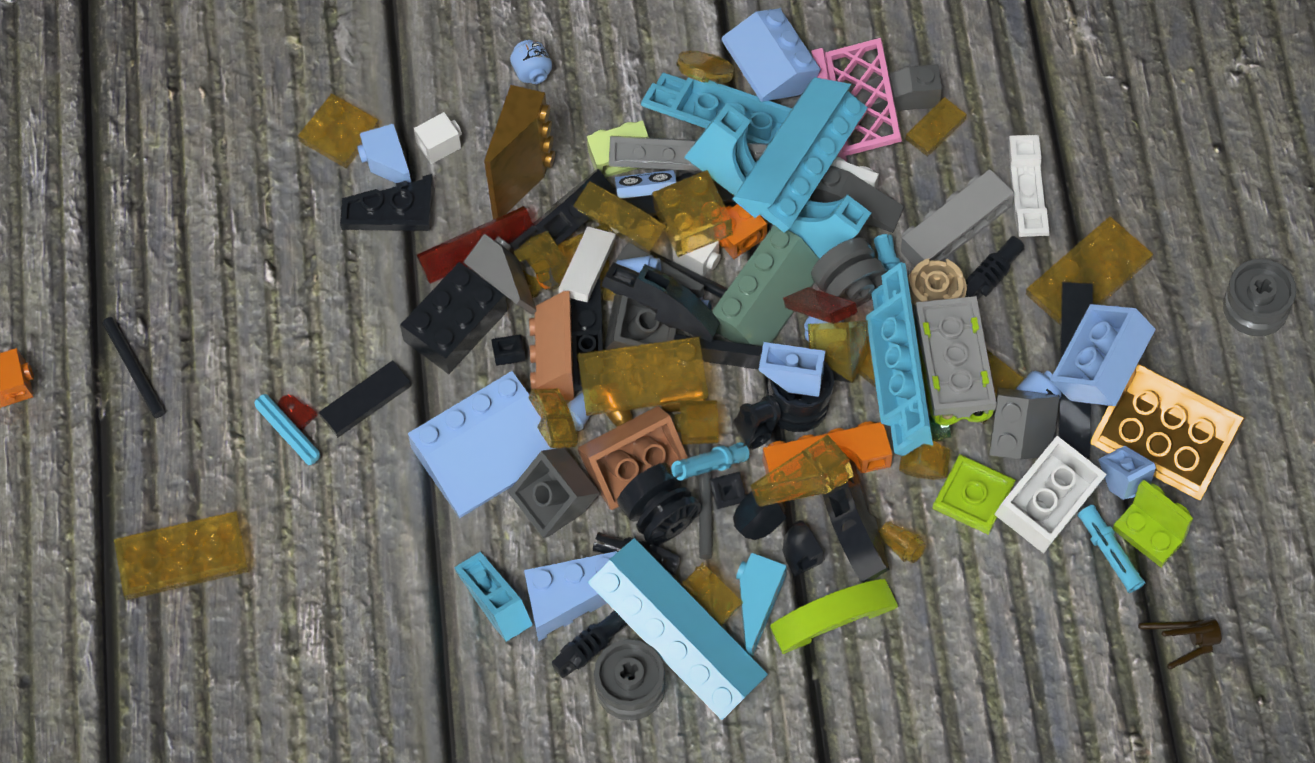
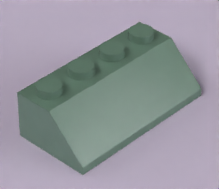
M773 225L712 310V313L720 322L716 331L717 334L731 342L763 346L764 342H774L815 283L811 277V271L819 258L801 237L789 230L783 233Z

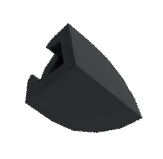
M755 487L737 506L733 521L734 527L745 538L756 540L766 537L773 532L787 517L775 498Z
M801 520L795 522L784 537L782 551L789 568L796 577L822 564L823 550L809 527Z

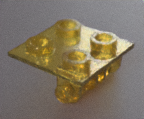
M702 563L699 567H695L696 570L686 580L682 581L681 586L722 626L743 602Z

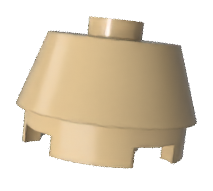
M930 258L918 263L908 276L911 300L914 306L916 302L964 298L966 296L967 285L963 273L950 260L946 259V262L939 260L930 261Z

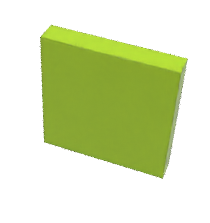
M959 454L932 509L989 535L998 518L994 514L1012 491L1016 480Z

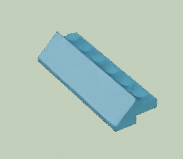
M663 72L657 83L651 84L641 101V106L703 128H707L724 105L728 103L751 121L746 131V141L749 143H770L792 110V108L772 101L761 102L757 96L691 73L687 80Z
M814 77L732 200L754 218L762 214L783 233L790 229L868 108L848 91L851 84Z
M900 262L881 276L882 285L872 292L874 310L866 315L881 424L891 426L894 454L905 456L922 444L933 446L907 269L906 264Z
M635 538L611 557L587 582L648 645L655 649L666 664L721 720L768 675Z

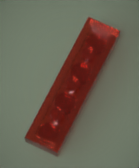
M522 206L425 250L416 256L427 282L431 284L444 278L458 262L468 267L463 262L484 234L493 240L499 236L509 243L533 223L527 208Z

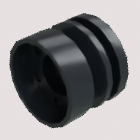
M824 361L819 397L788 393L769 379L766 395H772L779 404L781 416L776 425L781 429L791 432H807L818 427L825 419L834 387L833 372L826 361Z
M667 463L654 465L637 475L627 484L617 499L618 506L628 519L633 522L638 521L636 524L637 530L644 535V539L649 545H661L680 534L694 521L701 510V504L696 498L692 497L691 491L686 487L680 488L681 481L673 476L671 466Z

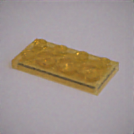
M1109 216L1026 289V295L1061 326L1062 282L1093 284V304L1101 305L1152 260L1153 253Z
M699 337L578 354L586 416L708 398Z
M236 511L114 539L125 600L249 572Z

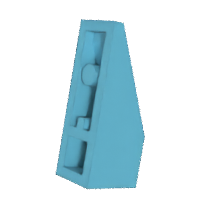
M481 552L454 567L456 573L488 620L506 642L533 625L521 598Z
M754 553L750 554L747 562H741L736 575V579L740 580L745 651L752 658L785 581L787 565Z

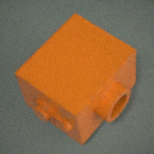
M736 204L733 207H726L720 212L718 217L712 220V234L719 241L720 246L724 247L729 255L735 259L763 241L767 235V222L761 215L754 218L740 205Z
M17 348L0 353V408L34 397L30 380L34 379L32 367L29 362H26Z

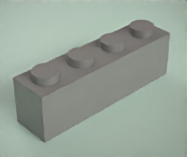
M990 169L983 175L978 174L974 176L964 190L960 193L956 191L951 194L941 208L931 210L925 216L922 223L916 227L911 226L902 235L901 253L914 266L930 258V261H944L1010 209L1013 203L1014 192Z

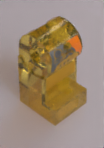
M548 231L531 237L514 251L520 262L527 260L536 273L538 284L543 289L551 291L560 286L569 265Z

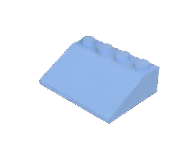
M513 371L408 433L411 449L459 518L511 488L541 451L560 448L530 395Z

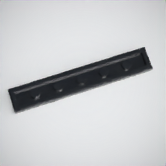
M1062 282L1060 360L1090 304H1093V284ZM1061 392L1059 399L1058 437L1089 460L1091 403L1070 401Z
M677 334L674 336L673 355L674 358L759 370L763 346L714 339L709 342L693 336ZM825 355L824 361L831 368L834 380L854 382L855 359Z

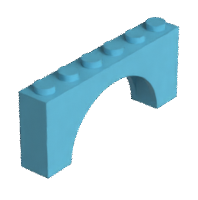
M726 103L684 158L735 195L756 164L746 141V131L751 121ZM849 195L838 201L828 203L808 200L788 230L801 237L820 259L833 247L854 238L863 227L871 212Z

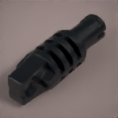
M1011 236L997 253L989 254L966 279L967 291L965 297L977 296V300L982 295L987 297L994 287L1003 280L1004 276L1009 273L1010 264L1024 250L1023 242L1017 237Z
M598 532L595 539L605 544L602 545L594 542L593 551L603 554L618 552L634 538L628 537L622 540ZM636 539L671 575L676 574L680 563L678 555L658 545H649L645 541Z
M614 610L597 625H589L586 630L579 633V636L573 638L572 642L567 643L560 650L561 653L552 661L555 672L561 678H564L574 670L581 669L588 661L594 659L595 655L600 654L602 649H606L610 643L609 640L628 624Z

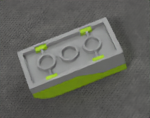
M977 296L916 302L914 320L931 417L939 425H951L962 419L970 422H981L989 419L996 409V398Z

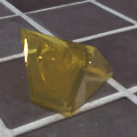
M868 320L808 324L809 348L825 351L824 361L828 363L829 367L853 383L869 352Z

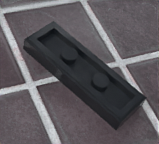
M392 360L319 411L320 417L338 438L410 388L411 381Z

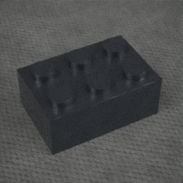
M458 262L400 324L403 341L447 374H450L507 312L506 297L490 283L461 262Z

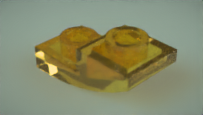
M532 389L528 399L541 417L537 429L550 448L576 447L578 439L574 422L559 389Z

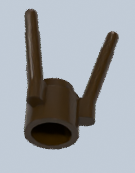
M1216 619L1138 624L1139 629H1171L1161 632L1164 637L1189 634L1192 644L1194 646L1199 645L1200 648L1167 664L1168 669H1173L1202 654L1213 652L1212 645L1220 644L1222 640L1221 630Z

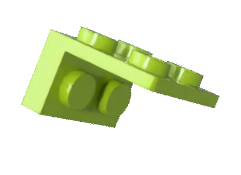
M1142 480L1138 485L1133 504L1114 523L1113 530L1162 568L1185 542L1193 517L1182 504L1174 503L1167 498L1160 487Z

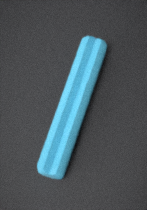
M262 394L255 400L256 409L307 465H313L320 459L319 450L267 394Z

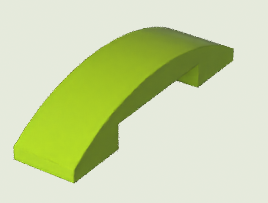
M885 579L873 580L839 590L812 601L770 624V629L781 653L785 654L810 644L812 638L866 616L869 619L898 608V604Z

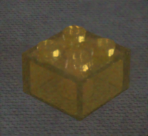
M708 170L652 192L654 209L677 257L733 235L731 217Z

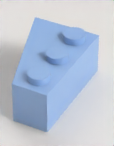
M617 551L524 570L538 642L559 627H566L573 623L574 619L589 611L591 613L607 604L587 582Z

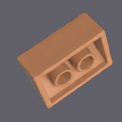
M563 291L536 305L535 318H529L530 336H535V345H530V362L536 363V372H530L531 390H537L538 401L573 400L575 398L570 291Z
M658 406L577 448L590 478L610 510L619 507L617 499L620 493L637 475L654 465L667 463L672 467L675 461L688 458L670 415Z

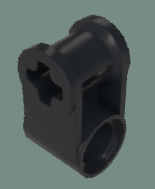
M766 395L759 402L754 404L745 403L740 406V411L734 419L733 425L749 449H756L764 445L772 437V432L781 416L777 400L772 395Z

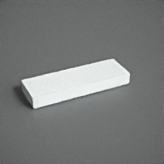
M587 226L559 286V293L570 291V298L588 302L615 243L616 234Z

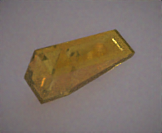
M590 181L573 205L574 208L626 242L635 245L647 253L651 252L666 228L664 224L641 209Z
M826 435L750 486L755 501L760 507L828 493L834 488L844 485L854 475L849 458L829 435Z

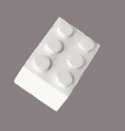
M1056 436L1004 499L994 515L1042 553H1045L1107 474L1060 437Z

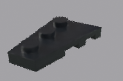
M433 175L422 176L421 180L407 183V181L396 183V187L382 191L374 189L342 198L341 230L430 231Z

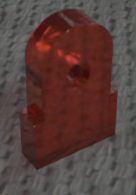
M285 395L278 402V407L300 431L317 417V413L307 404L304 405L292 395Z

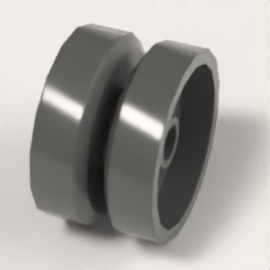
M860 237L844 241L825 253L814 265L811 277L818 288L826 292V299L834 311L847 312L858 308L872 299V292L882 285L881 276L888 270L881 260L875 258L874 250L867 240Z
M1255 258L1243 262L1234 270L1223 299V312L1228 322L1235 329L1249 336L1264 337L1276 333L1284 326L1296 297V283L1291 273L1283 265L1270 259Z
M625 639L612 643L601 652L595 663L594 681L599 703L606 712L618 719L634 721L645 718L657 710L664 698L665 670L662 659L655 649L642 641Z

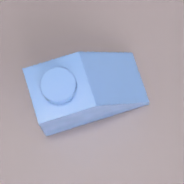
M394 124L359 133L362 145L357 146L361 162L368 163L371 173L394 183L403 181L411 183L410 173Z
M764 342L759 371L788 393L819 397L824 371L825 351Z
M1123 446L1098 459L1102 471L1107 474L1105 480L1109 491L1123 500L1135 497L1138 485L1142 480L1151 484L1156 469L1154 462L1127 446Z

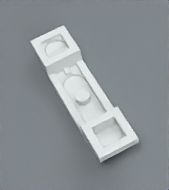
M1039 135L1009 136L1011 187L1014 192L1013 207L1019 237L1049 236L1048 215L1044 203L1040 167Z

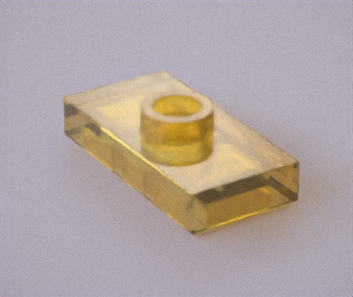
M944 97L906 134L905 140L928 157L966 120L967 114Z

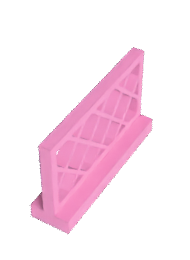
M878 38L829 52H824L823 48L812 50V57L821 69L817 78L838 82L848 80L856 85L851 91V94L855 97L862 88L872 93L865 103V106L868 107L854 128V130L856 129L865 134V137L860 143L849 145L847 139L836 157L847 161L848 155L902 142L882 39ZM877 49L878 55L872 64L861 59L866 51ZM843 57L850 59L851 61L844 71L834 67L833 60ZM857 64L867 68V71L860 80L849 75ZM873 72L883 77V80L876 89L866 84ZM878 97L888 102V105L881 114L871 109ZM866 113L877 118L870 130L859 125ZM883 122L892 126L894 134L883 137L875 133Z

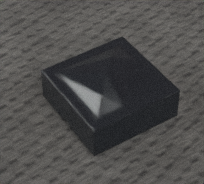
M521 334L491 339L496 366L526 361Z
M740 472L709 479L716 509L740 504L746 497Z

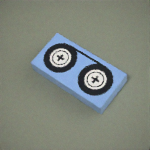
M674 170L615 177L616 191L619 199L677 191Z

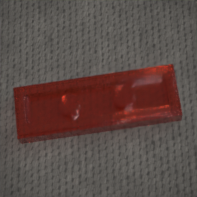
M809 287L783 298L785 308L831 324L851 317L858 312L855 302Z

